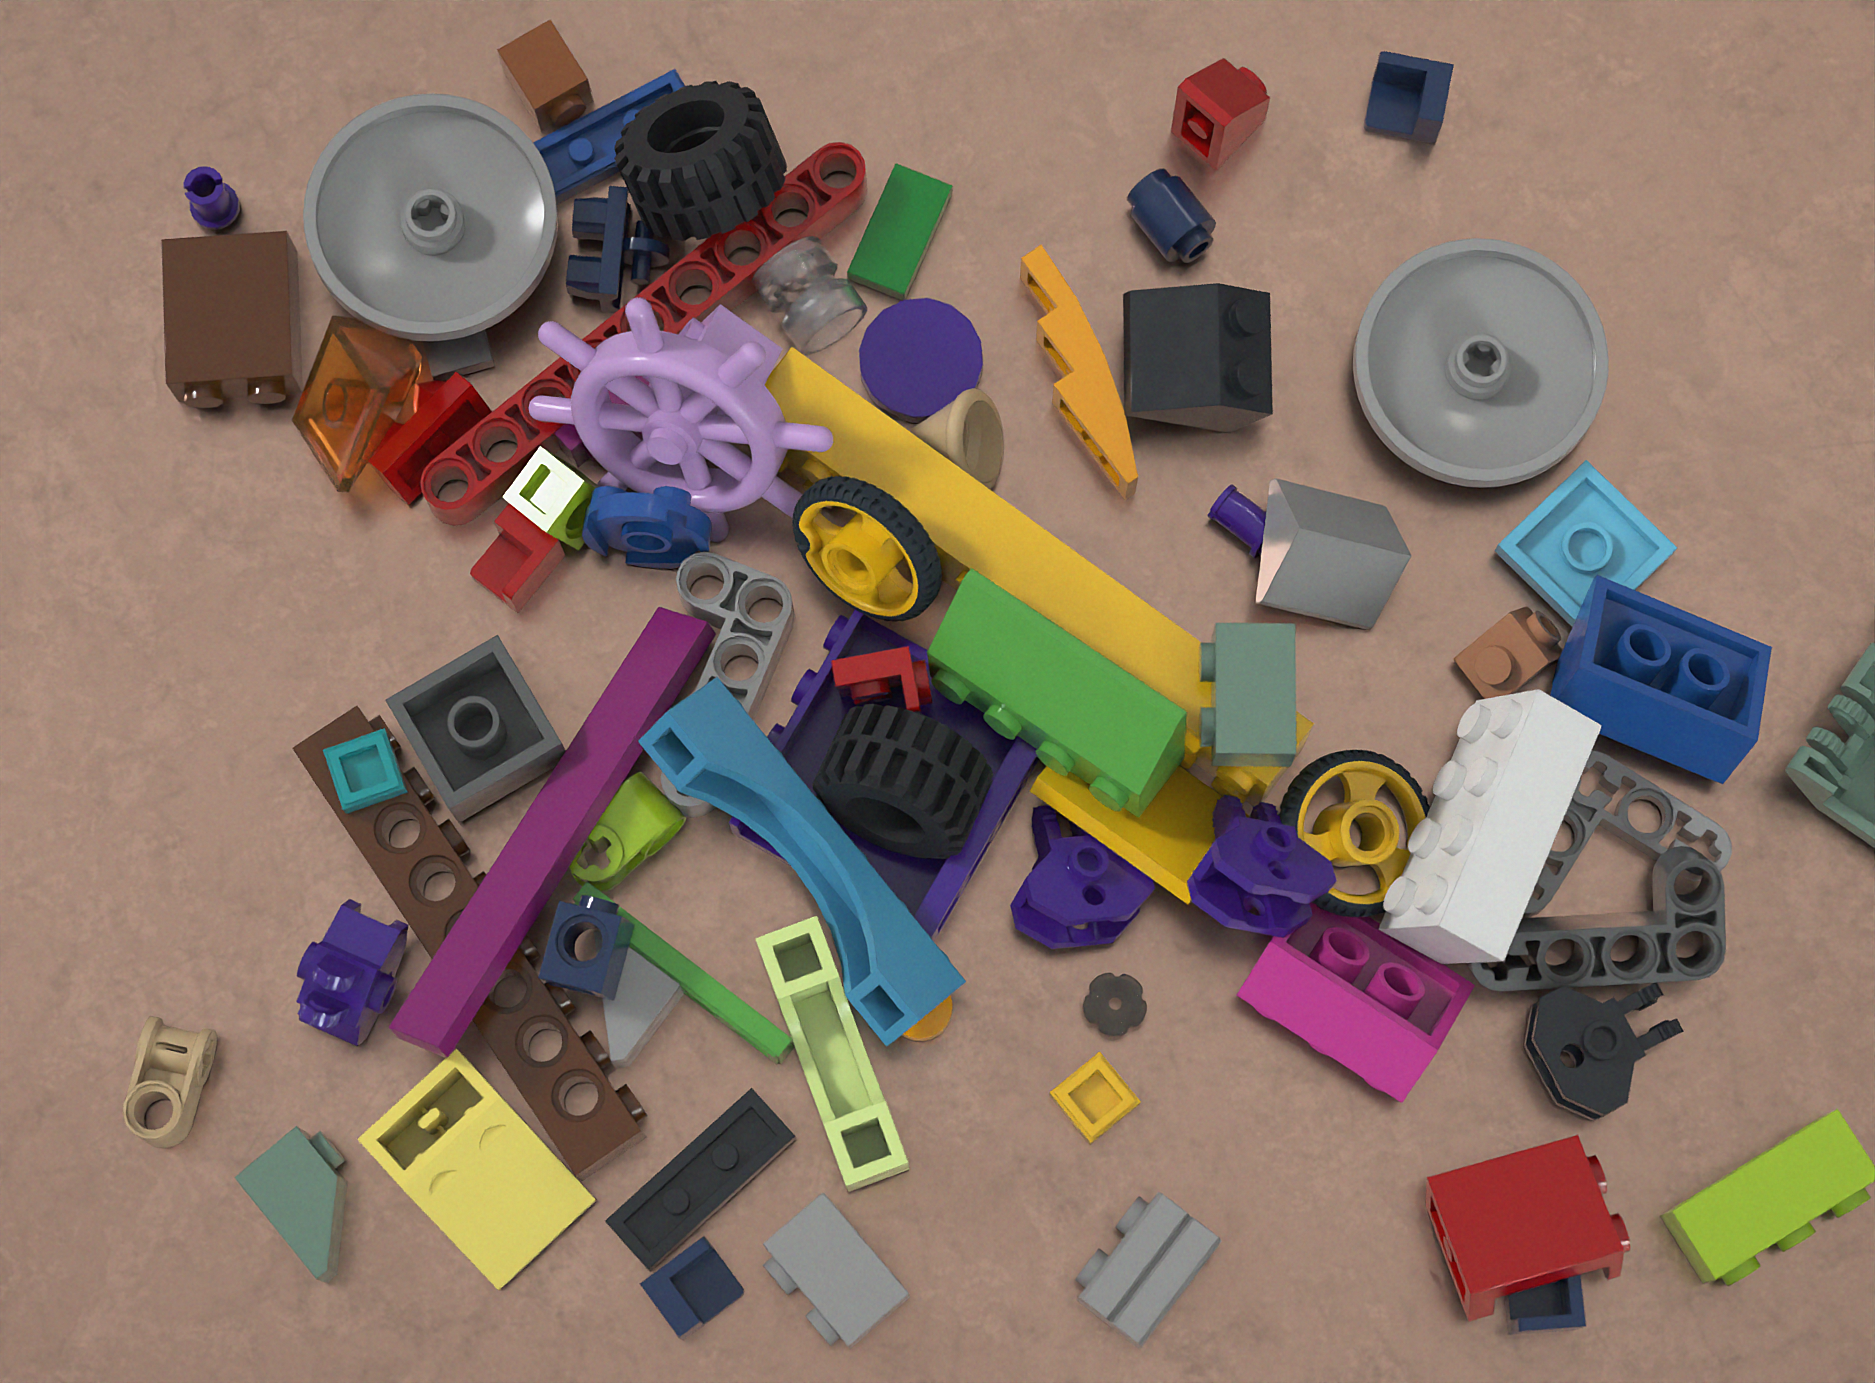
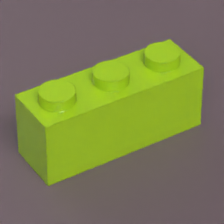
M1836 1109L1819 1117L1660 1217L1701 1282L1704 1284L1721 1277L1728 1287L1760 1268L1761 1265L1755 1255L1774 1243H1777L1780 1250L1785 1252L1816 1233L1810 1221L1831 1209L1835 1216L1839 1218L1868 1201L1871 1197L1865 1187L1875 1181V1165L1840 1111Z

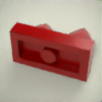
M457 372L447 381L435 380L415 384L413 393L415 413L405 424L388 420L369 421L363 424V441L369 457V464L393 493L408 505L422 492L420 479L424 468L429 462L492 412L473 385Z

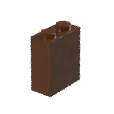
M274 231L161 239L166 385L178 402L185 401L187 406L195 408H211L221 405L223 398L247 397L249 401L254 403L269 404L285 400L286 394L303 393L297 250L288 232Z

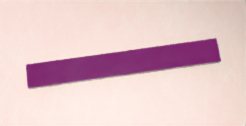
M662 607L657 608L388 1027L399 1039L445 1058L450 1056L644 748L638 740L669 710L714 639L716 633L707 621Z

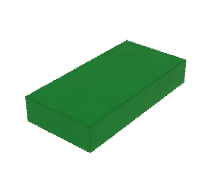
M895 163L847 270V279L897 299L905 300L953 193V186Z

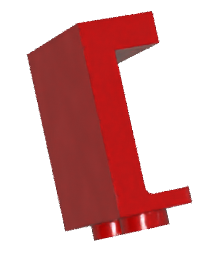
M1578 1135L1427 1177L1426 1208L1468 1322L1494 1315L1495 1298L1600 1268L1603 1269L1607 1280L1621 1276L1624 1253L1630 1251L1628 1232L1619 1213L1609 1214L1602 1194L1607 1193V1184L1602 1166L1596 1155L1586 1156Z

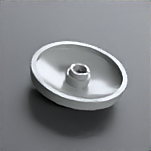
M417 94L396 98L368 109L351 120L330 140L320 154L307 184L304 198L303 222L307 247L315 269L330 294L345 310L366 325L398 338L415 341H444L481 332L508 317L526 301L542 280L552 258L557 238L558 212L553 182L547 165L531 139L516 124L498 111L464 97L447 94Z
M1483 238L1460 239L1430 247L1403 262L1390 273L1370 299L1363 314L1356 335L1353 355L1354 382L1358 399L1367 420L1381 441L1396 456L1421 473L1450 484L1482 488L1504 486L1530 479L1548 470L1568 455L1581 441L1596 417L1605 394L1609 368L1608 347L1603 325L1593 303L1578 282L1557 263L1530 248L1512 242Z

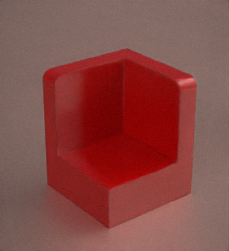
M508 503L494 520L499 536L471 568L470 574L477 583L515 612L519 613L565 557V553L559 539L546 533L513 505Z

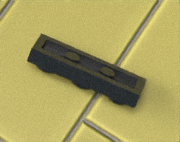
M751 1088L608 1217L605 1222L649 1271H652L796 1139V1136Z

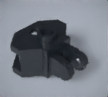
M1653 983L1619 1001H1616L1615 997L1603 1003L1566 986H1562L1542 996L1538 1002L1531 1005L1524 1048L1556 1105L1589 1120L1596 1121L1628 1103L1634 1063L1645 1057L1646 1051L1684 1031L1677 1018L1671 1021H1662L1649 1028L1648 1033L1638 1038L1625 1017L1626 1015L1635 1010L1642 1011L1657 1003L1658 998L1664 995L1658 983ZM1561 1052L1570 1054L1574 1062V1068H1569L1562 1063L1560 1058Z

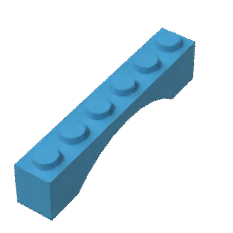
M718 677L669 709L638 740L640 745L679 792L708 802L742 821L769 842L796 871L816 900L831 931L841 964L846 998L886 1047L966 982L952 965L948 956L934 943L909 912L907 906L894 894L868 862L863 852L854 845L827 812L823 803L814 796L787 763L783 754L774 747L744 710L742 704L729 692Z

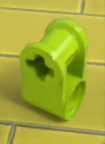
M638 772L621 784L572 861L569 869L581 887L588 881L601 892L610 891L620 885L647 857L653 855L666 845L681 829L687 817L667 799L643 772ZM593 848L596 852L602 853L607 849L606 855L610 863L602 870L594 864L588 866L584 857L585 852Z

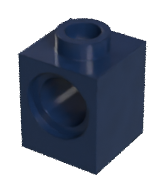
M581 895L579 906L559 901L538 978L552 986L614 1001L635 925L624 917L617 915L620 905L611 901L587 895ZM599 929L603 939L600 952L588 961H579L575 955L577 938L586 930Z

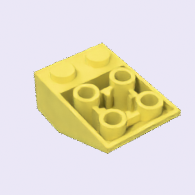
M457 1048L358 1138V1141L396 1183L498 1290H501L597 1201Z

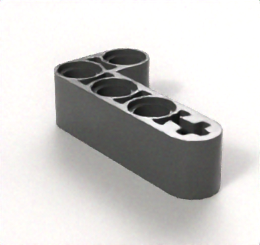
M1685 846L1670 848L1660 855L1654 865L1652 875L1653 911L1521 918L1504 961L1497 962V966L1489 967L1486 962L1466 963V965L1481 985L1495 991L1552 989L1562 986L1569 988L1692 981L1708 978L1719 970L1724 962L1726 953L1725 888L1722 874L1709 859L1694 848ZM1686 868H1701L1702 877L1698 887L1688 894H1675L1674 884L1678 874ZM1692 931L1703 933V944L1697 953L1686 958L1677 957L1676 946L1683 935ZM1626 935L1638 936L1639 946L1631 958L1624 961H1613L1611 959V949L1616 940ZM1563 938L1574 940V953L1569 960L1559 965L1546 963V951L1553 942ZM1520 955H1528L1531 965L1527 966Z

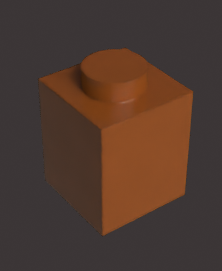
M551 19L497 49L504 74L540 131L547 129L553 124L556 127H561L575 121L585 112L586 106L594 102L588 78Z

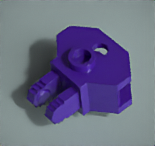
M1224 794V797L1217 799L1216 806L1212 812V827H1215L1214 835L1216 840L1187 881L1191 901L1225 927L1284 938L1310 920L1313 915L1310 902L1330 891L1337 882L1332 862L1297 837L1295 827L1283 825L1280 816L1277 815L1278 810H1276V806L1273 804L1260 802L1253 806V810L1248 818L1242 808L1243 803L1240 802L1241 799ZM1255 907L1259 911L1260 916L1253 915L1248 911Z
M1049 805L1033 807L1031 827L1035 837L1034 841L1038 858L1010 905L1015 928L1051 949L1113 943L1140 913L1139 907L1154 891L1153 879L1070 820L1069 825L1072 837L1062 838L1054 808ZM1088 922V927L1085 929L1073 927L1074 925H1082Z
M352 899L343 903L323 940L319 943L313 941L306 949L299 964L297 977L304 980L296 1001L300 1003L298 1011L299 1021L355 1046L360 1045L367 1038L378 1015L382 1014L387 1008L396 989L397 978L395 974L406 948L408 924L395 920L388 926L361 914V903Z

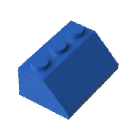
M1597 575L1590 585L1557 662L1550 696L1602 725L1599 734L1724 784L1758 741L1772 647Z

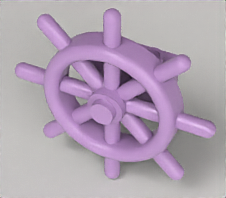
M634 298L628 302L625 309L632 331L614 335L604 340L595 349L557 322L549 321L540 327L538 331L540 342L581 372L574 384L571 399L543 395L536 396L529 403V413L538 421L575 425L588 451L608 471L599 480V487L611 486L623 490L630 487L638 493L653 494L656 488L662 486L677 487L688 491L692 496L691 506L704 512L712 522L711 541L713 542L724 540L729 533V526L724 512L743 508L752 504L760 497L791 518L793 517L794 508L803 494L776 476L787 450L825 452L831 448L834 438L832 432L824 426L786 422L778 403L764 386L783 348L721 304L702 322L692 318L679 334L660 331L650 303L644 298ZM634 376H643L645 380L650 382L647 386ZM609 391L629 405L611 403ZM631 431L642 432L643 440L639 439ZM729 442L749 444L752 459ZM705 458L719 468H708Z

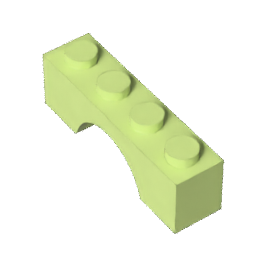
M814 916L755 938L847 1191L851 1192L909 1170L906 1154L859 1034L818 917Z

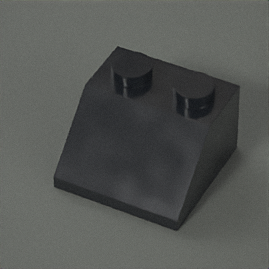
M1214 283L1131 290L1123 294L1124 404L1126 416L1230 433L1273 414L1270 293Z

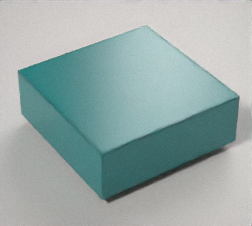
M385 728L323 749L342 809L346 814L408 793Z

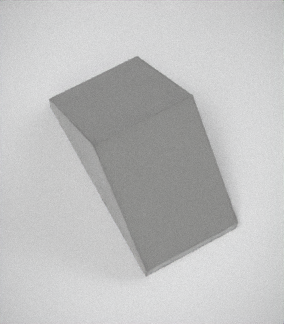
M600 931L594 932L597 954L600 952L603 942ZM630 947L627 951L615 1000L603 998L611 1062L617 1069L630 1067L684 995V991H682L679 983Z

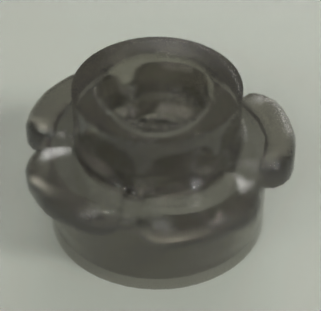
M1108 972L1097 976L1090 983V993L1083 999V1012L1091 1024H1096L1099 1027L1101 1033L1109 1036H1121L1127 1033L1129 1027H1137L1141 1024L1146 1015L1147 1003L1142 999L1143 988L1137 979L1128 974L1114 976L1113 973ZM1111 998L1120 999L1121 1007L1114 1010L1109 1006Z

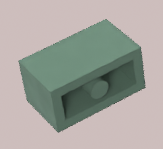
M1215 623L1211 643L1200 642L1199 680L1200 682H1211V707H1200V747H1212V766L1291 767L1296 756L1295 624Z

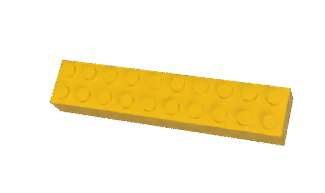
M793 347L789 349L770 373L764 386L778 403L786 422L824 426L832 432L834 440L831 448L825 452L788 449L778 472H783L788 467L806 480L802 485L805 491L821 479L847 476L873 484L893 496L917 518L924 530L929 534L940 558L942 580L958 590L965 575L971 568L1185 710L1187 712L1185 754L1180 765L1190 769L1195 763L1215 778L1211 783L1212 787L1223 797L1224 794L1235 796L1241 799V803L1244 804L1247 801L1252 806L1264 802L1289 767L1212 766V747H1200V707H1211V682H1200L1199 680L1200 641L798 350ZM826 506V507L829 508V509H832L834 506ZM844 508L845 510H847L848 512H850L852 515H855V514L857 513V512H855V511H853V510ZM904 557L903 560H904V562L906 563V565L909 567V564H908L906 558ZM1297 711L1296 756L1294 760L1303 749L1314 725L1313 722Z

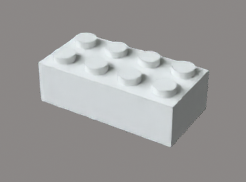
M1539 689L1476 700L1475 704L1466 710L1459 722L1457 735L1460 739L1451 760L1441 768L1435 778L1433 793L1436 796L1427 817L1416 826L1410 837L1408 850L1411 854L1402 875L1392 883L1386 893L1383 903L1386 913L1378 930L1440 964L1504 961L1602 725Z

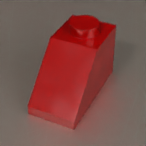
M1223 58L1187 77L1178 86L1171 132L1217 171L1266 120L1270 97L1266 94L1267 89L1261 79L1251 70L1245 67L1237 69Z

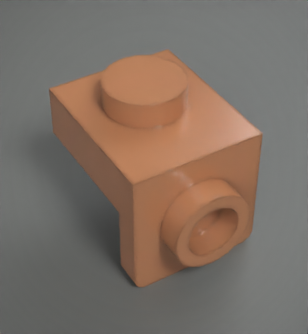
M1525 606L1509 612L1455 656L1453 660L1484 699L1514 694L1545 668L1558 662L1563 651L1558 644L1561 641V636L1555 625L1546 615L1540 611L1533 613L1529 607Z

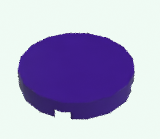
M930 298L906 299L882 310L866 328L859 348L861 381L871 400L883 410L885 408L889 413L897 415L899 419L912 423H921L954 401L963 391L972 388L976 389L983 372L981 340L971 321L952 305Z

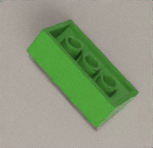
M971 568L963 578L927 651L929 674L932 677L931 683L950 701L962 704L966 700L985 713L983 718L986 723L1003 737L1014 740L1016 736H1019L1037 749L1036 755L1056 773L1066 776L1069 772H1072L1090 785L1089 791L1109 809L1120 812L1122 808H1125L1139 818L1184 759L1187 712Z

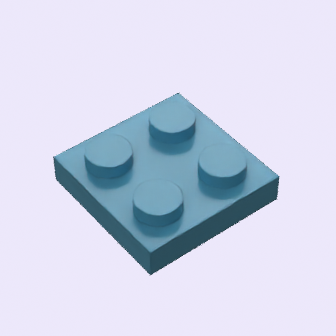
M1585 460L1497 545L1494 551L1573 627L1590 585L1597 575L1637 590L1673 555L1677 547L1599 471Z

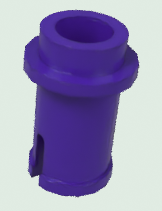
M208 166L197 167L191 170L185 177L183 187L188 191L185 195L190 201V212L194 220L201 227L210 230L222 229L229 226L236 219L239 212V199L235 190L228 184L223 183L220 173Z
M1231 484L1218 497L1207 516L1217 521L1251 547L1249 554L1257 558L1262 553L1266 511Z

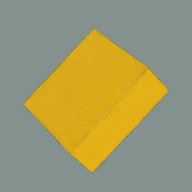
M1098 1052L1049 1092V1096L1090 1145L1141 1103L1101 1052Z

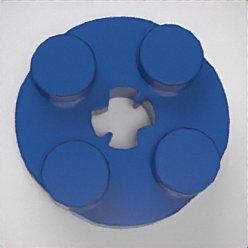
M601 486L592 491L591 503L585 511L582 537L592 550L606 557L609 546L626 551L625 563L647 568H679L682 562L695 554V552H709L712 522L704 512L691 506V494L681 488L662 486L656 488L653 494L627 492L617 487Z

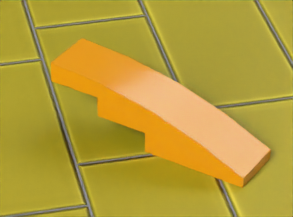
M1041 244L1021 258L1020 279L1047 313V315L1037 321L1036 341L1064 377L1053 385L1052 403L1124 500H1127L1136 493L1138 473L1126 415L1105 354L1077 297Z

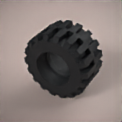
M708 81L696 86L691 84L679 88L678 91L665 94L655 99L656 102L650 106L644 107L636 113V118L624 126L620 132L622 137L616 141L614 151L617 156L615 161L638 213L647 229L652 228L654 234L662 238L671 236L673 240L685 241L691 237H696V240L710 238L716 233L722 232L723 234L731 231L738 224L748 222L758 215L757 212L761 208L769 206L776 198L774 193L782 189L785 182L783 174L787 172V163L760 98H757L755 92L749 87L740 88L739 83L727 81L718 84L717 81Z
M865 704L864 707L855 706L848 713H845L815 777L813 790L817 793L816 798L823 803L827 812L859 837L899 854L925 859L950 858L951 855H958L962 851L993 782L992 768L986 763L987 759L980 751L974 748L964 737L944 724L907 709L889 705Z

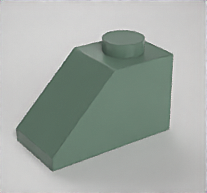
M296 1126L234 1178L317 1280L328 1283L338 1272L348 1182L337 1170V1167L345 1159L321 1131L311 1137L306 1131Z

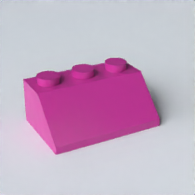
M1310 902L1313 914L1310 920L1284 938L1273 936L1236 995L1252 1005L1262 1016L1277 1021L1306 1040L1319 1053L1332 1057L1363 1077L1371 1087L1386 1092L1402 1103L1438 1052L1475 985L1445 965L1378 930L1380 923L1371 917L1340 916L1329 913Z

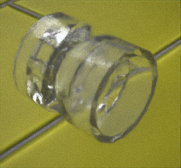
M815 236L802 238L777 252L762 265L752 279L753 287L772 313L785 314L782 320V328L803 355L817 353L843 338L859 324L868 311L867 305L850 281L846 278H835L838 270L837 263L820 239Z

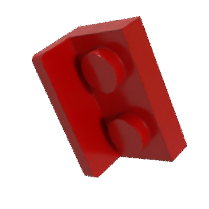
M909 646L831 660L835 685L840 696L852 695L855 705L892 699L891 688L903 686L907 710L922 714L920 706L933 703L925 660L912 662Z

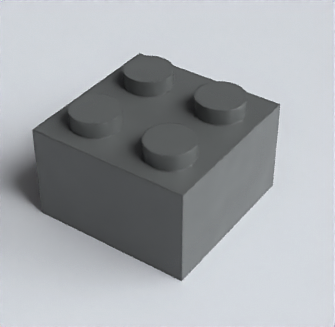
M498 635L385 699L445 804L458 823L554 768L566 751Z

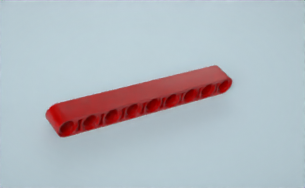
M843 142L829 143L819 148L785 176L782 189L774 193L776 198L769 206L761 208L757 212L758 215L748 222L735 226V229L726 233L713 234L634 298L646 299L652 307L657 324L664 329V332L679 334L692 318L702 322L720 304L732 312L852 215L864 203L867 194L865 160L860 151L852 145ZM837 170L849 172L855 178L851 184L844 188H833L823 182L827 174ZM790 208L802 210L807 214V218L801 224L793 227L783 226L775 220L780 212ZM739 247H751L760 253L758 258L749 265L739 266L728 260L730 253ZM692 285L706 286L712 291L708 299L700 304L691 305L679 299L681 293ZM627 304L582 340L595 349L604 340L614 335L632 331L625 312ZM559 357L429 462L423 470L420 484L421 491L437 519L452 526L469 523L504 496L540 446L554 455L561 450L555 432L564 423H545L535 420L530 415L528 407L530 401L540 395L571 399L574 384L581 372L579 369L562 357ZM509 440L518 445L515 454L504 462H494L486 458L488 449L497 441ZM460 479L468 483L466 493L456 501L445 502L437 498L440 487L449 480Z

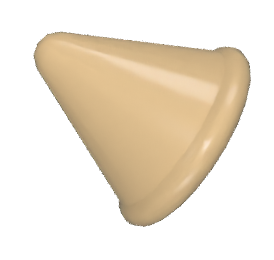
M972 388L963 391L954 401L909 430L987 488L991 489L994 486L1001 470L1004 454L1003 428L996 405L982 390Z

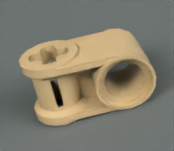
M150 1016L146 1020L138 1041L135 1067L126 1099L123 1103V1117L126 1126L144 1142L156 1148H169L179 1144L188 1136L193 1126L203 1085L208 1078L213 1064L217 1043L215 1030L203 1028L200 1033L166 1026L160 1017ZM160 1099L171 1100L173 1114L170 1121L162 1128L156 1130L146 1129L144 1114L147 1108L153 1102Z

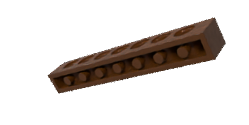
M355 706L292 749L431 959H433L485 878L486 873L483 871L473 878L460 858L470 851L469 847L450 819H447L440 825L437 824L425 806L434 800L435 797L415 767H412L405 773L401 770L408 793L348 814L343 811L323 749L384 728L388 732L393 750L395 751L401 747L380 715L368 721L360 708ZM404 819L418 821L420 833L413 844L405 848H396L390 845L389 833L397 822ZM439 871L453 873L455 876V886L448 897L439 901H431L424 897V884L429 876ZM526 934L472 1021L575 1176L583 1181L646 1138L638 1122L648 1115L627 1084L617 1090L614 1089L602 1071L604 1067L612 1063L591 1030L579 1036L566 1017L576 1007L564 989L552 986L547 982L543 983L538 978L539 975L531 965V962L541 955ZM508 976L523 978L526 982V993L520 1003L508 1008L495 1004L493 993L500 980ZM543 1029H554L560 1032L562 1046L554 1058L548 1061H536L530 1057L529 1043L534 1034ZM579 1082L591 1083L598 1090V1101L595 1107L584 1115L569 1114L564 1106V1098L568 1089Z

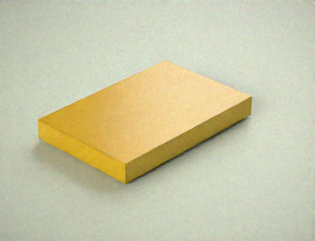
M1048 766L1045 767L1029 790L1031 793L1186 904L1191 902L1187 881L1216 840L1214 835L1215 827H1212V812L1216 806L1217 799L1223 796L1178 766L1138 818L1125 808L1117 812L1100 803L1089 791L1090 785L1072 772L1064 776L1056 773Z

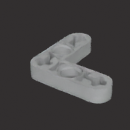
M1591 751L1582 772L1583 774L1593 767L1602 773L1598 783L1603 788L1615 794L1620 788L1621 783H1623L1631 790L1617 803L1614 815L1604 809L1612 798L1599 790H1594L1589 796L1582 795L1578 791L1581 785V780L1579 779L1563 820L1571 825L1574 831L1573 845L1570 849L1562 852L1549 851L1545 863L1558 867V871L1554 875L1547 866L1542 869L1534 887V891L1540 894L1538 900L1530 897L1522 918H1530L1539 914L1552 900L1598 825L1657 861L1660 855L1670 848L1678 846L1689 847L1678 839L1671 842L1668 849L1659 844L1673 829L1676 818H1679L1686 825L1677 834L1691 842L1697 841L1701 836H1705L1711 841L1708 851L1716 858L1714 862L1710 861L1720 872L1729 863L1732 854L1731 840L1727 832L1713 820L1612 757L1599 751ZM1638 799H1647L1654 802L1662 813L1660 828L1652 833L1637 831L1628 820V808L1631 802ZM1690 867L1684 869L1678 875L1691 881H1701L1702 872L1699 867Z

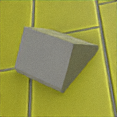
M1275 478L1270 480L1256 603L1367 630L1373 628L1412 555L1386 506Z

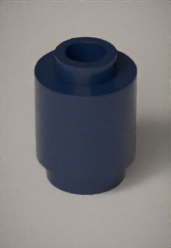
M1164 168L1158 169L1141 179L1129 192L1127 201L1133 207L1131 216L1168 262L1182 259L1185 263L1191 262L1201 256L1212 245L1214 239L1211 233L1216 227V221L1179 176H1171Z

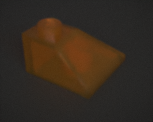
M332 315L293 415L292 422L338 492H349L402 410L411 386L418 380L423 357L409 339L398 338L381 332L357 318Z

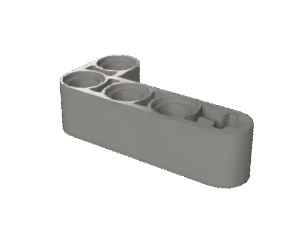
M695 553L686 558L677 571L676 584L682 606L690 616L707 621L711 626L721 629L695 692L718 677L754 721L793 629L795 614L791 593L784 582L772 575L715 553ZM700 576H716L724 584L720 593L715 597L704 600L698 599L690 593L691 585ZM772 598L782 605V611L779 616L773 621L766 623L757 622L750 618L748 615L749 608L758 599ZM738 655H747L758 663V668L753 676L746 680L737 681L730 679L724 674V667L731 658ZM663 772L661 773L660 779L665 796L686 817H702L715 809V806L692 796H683V793L675 788Z

